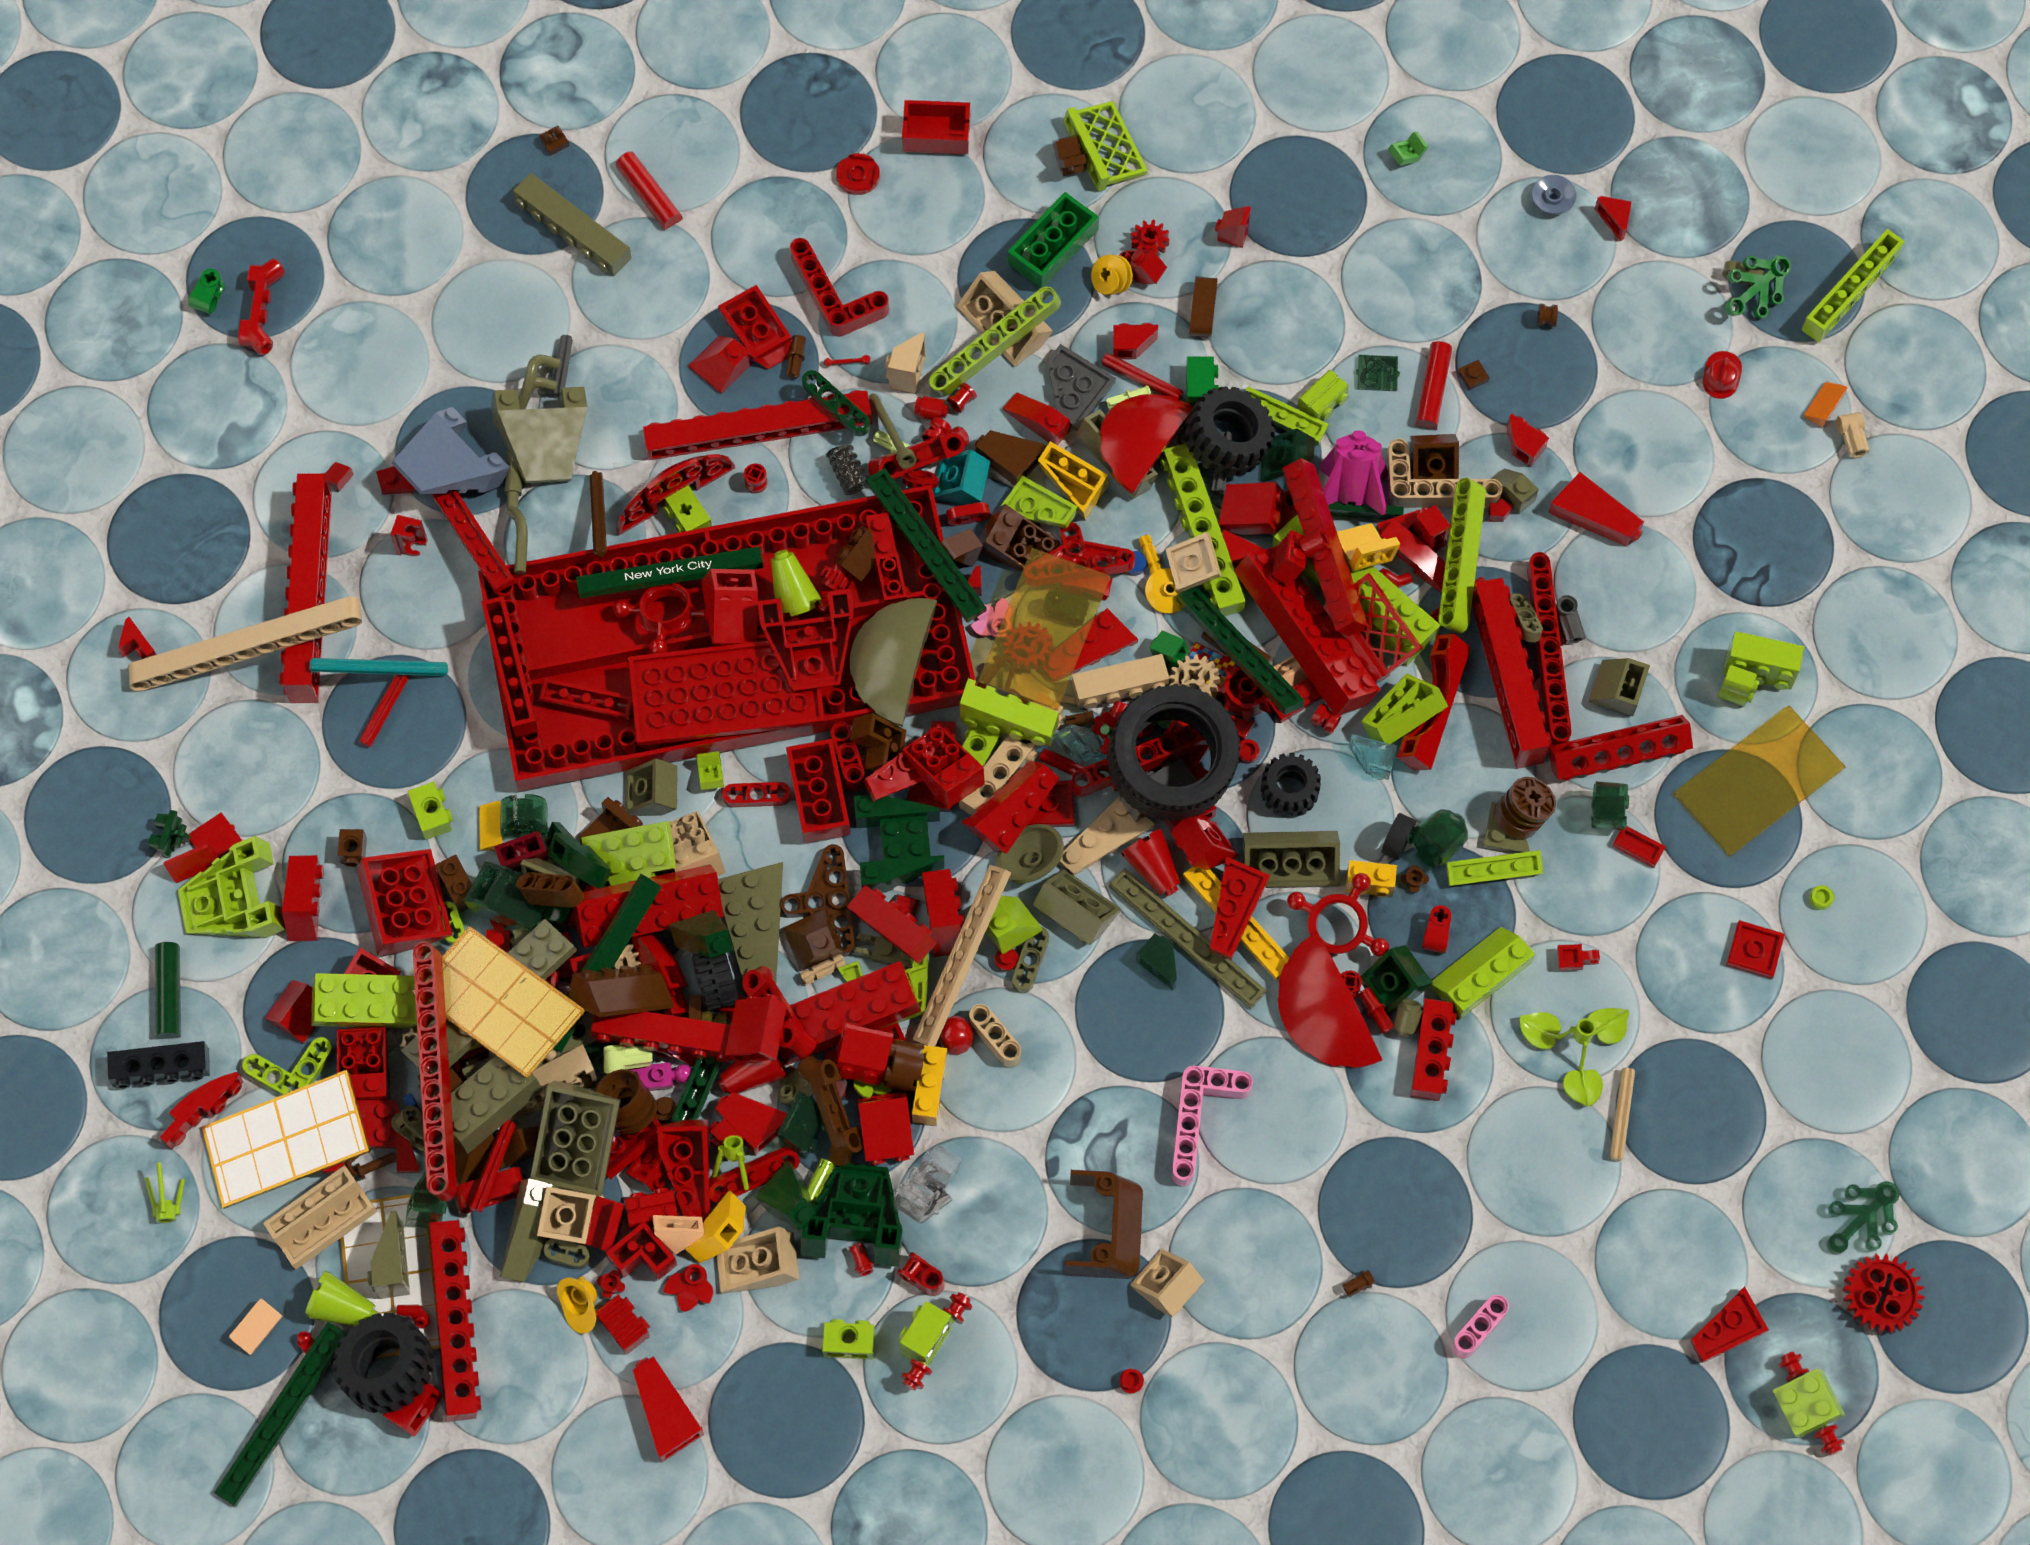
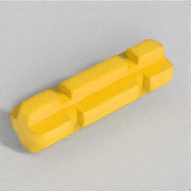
M1146 534L1139 537V544L1143 549V555L1146 558V563L1152 575L1155 571L1163 568L1159 563L1160 560L1152 544L1151 536Z

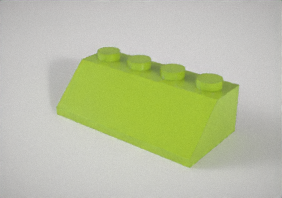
M1500 927L1433 979L1430 987L1443 1001L1453 1003V1011H1457L1456 1016L1461 1020L1532 964L1535 953L1520 936Z

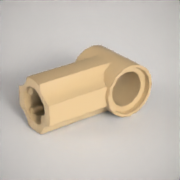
M1856 412L1837 416V430L1844 437L1849 457L1856 459L1868 454L1870 450L1864 433L1865 422L1862 413Z

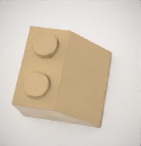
M919 333L893 348L892 355L887 356L885 369H887L886 379L889 380L890 389L916 394L926 357L925 333Z
M546 1186L537 1236L586 1244L595 1195Z
M1161 1249L1130 1286L1159 1311L1174 1317L1189 1298L1198 1291V1288L1205 1280L1189 1261Z

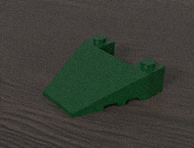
M854 1163L837 1166L825 1184L822 1194L815 1200L814 1208L816 1213L803 1226L801 1255L825 1258L829 1238L875 1244L874 1264L899 1267L902 1249V1225L898 1216V1208L894 1199L888 1167Z

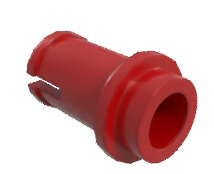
M858 1243L859 1248L855 1244L849 1248V1251L856 1265L855 1272L863 1277L873 1272L874 1264L870 1262L864 1244Z

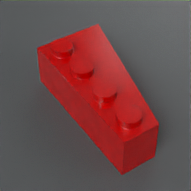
M1030 760L1009 779V782L1002 789L999 788L993 793L994 796L985 804L982 803L970 818L967 817L961 823L991 849L1007 854L1060 777L1045 764Z

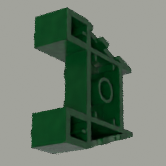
M871 795L854 796L857 828L880 826L883 860L860 862L862 888L866 885L872 891L877 888L882 893H885L901 884L913 882L914 879L921 877L923 872L944 869V855H930L927 823L940 821L939 807L888 796L873 802Z

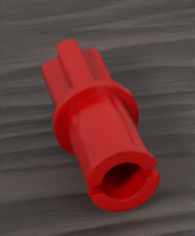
M1371 988L1362 990L1358 997L1366 1007L1367 1015L1374 1019L1382 1033L1391 1031L1394 1025L1384 1010V1004H1380Z

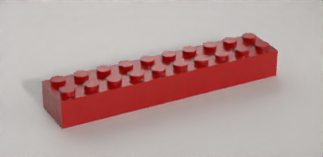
M325 473L297 474V481L293 482L292 485L295 503L291 504V515L294 517V524H290L289 529L290 537H293L292 545L288 546L291 566H287V579H290L289 587L285 588L288 608H284V616L325 604L332 492ZM323 637L290 646L281 651V664H284V670L279 674L280 686H283L284 695H287L290 703H318L320 672H311L309 662L311 658H321Z

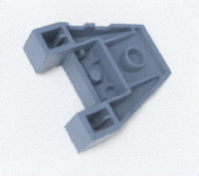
M453 407L436 412L392 461L394 467L420 494L447 493L448 490H458V493H466L469 489H477V492H487L501 487L510 468L496 452L482 457H478L460 438L467 421Z

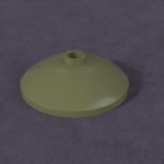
M1033 824L1026 826L1007 854L997 853L996 865L1011 872L1008 879L1010 882L1028 883L1036 881L1050 873L1060 861L1064 850L1063 839L1059 832L1049 825Z

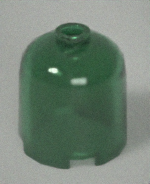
M1440 809L1432 813L1410 831L1408 835L1409 845L1414 843L1418 850L1416 856L1424 864L1431 868L1435 865L1441 868L1466 844L1468 839L1466 822L1460 814L1454 813L1451 810Z

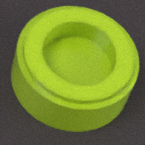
M1824 885L1814 887L1809 895L1811 906L1817 910L1828 909L1834 901L1833 891Z

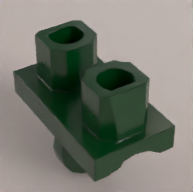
M170 810L169 814H157L155 826L158 829H163L162 835L151 834L148 840L150 849L159 851L165 858L171 857L173 847L180 848L182 842H189L191 838L185 832L187 826L181 824L182 818L178 817V812Z

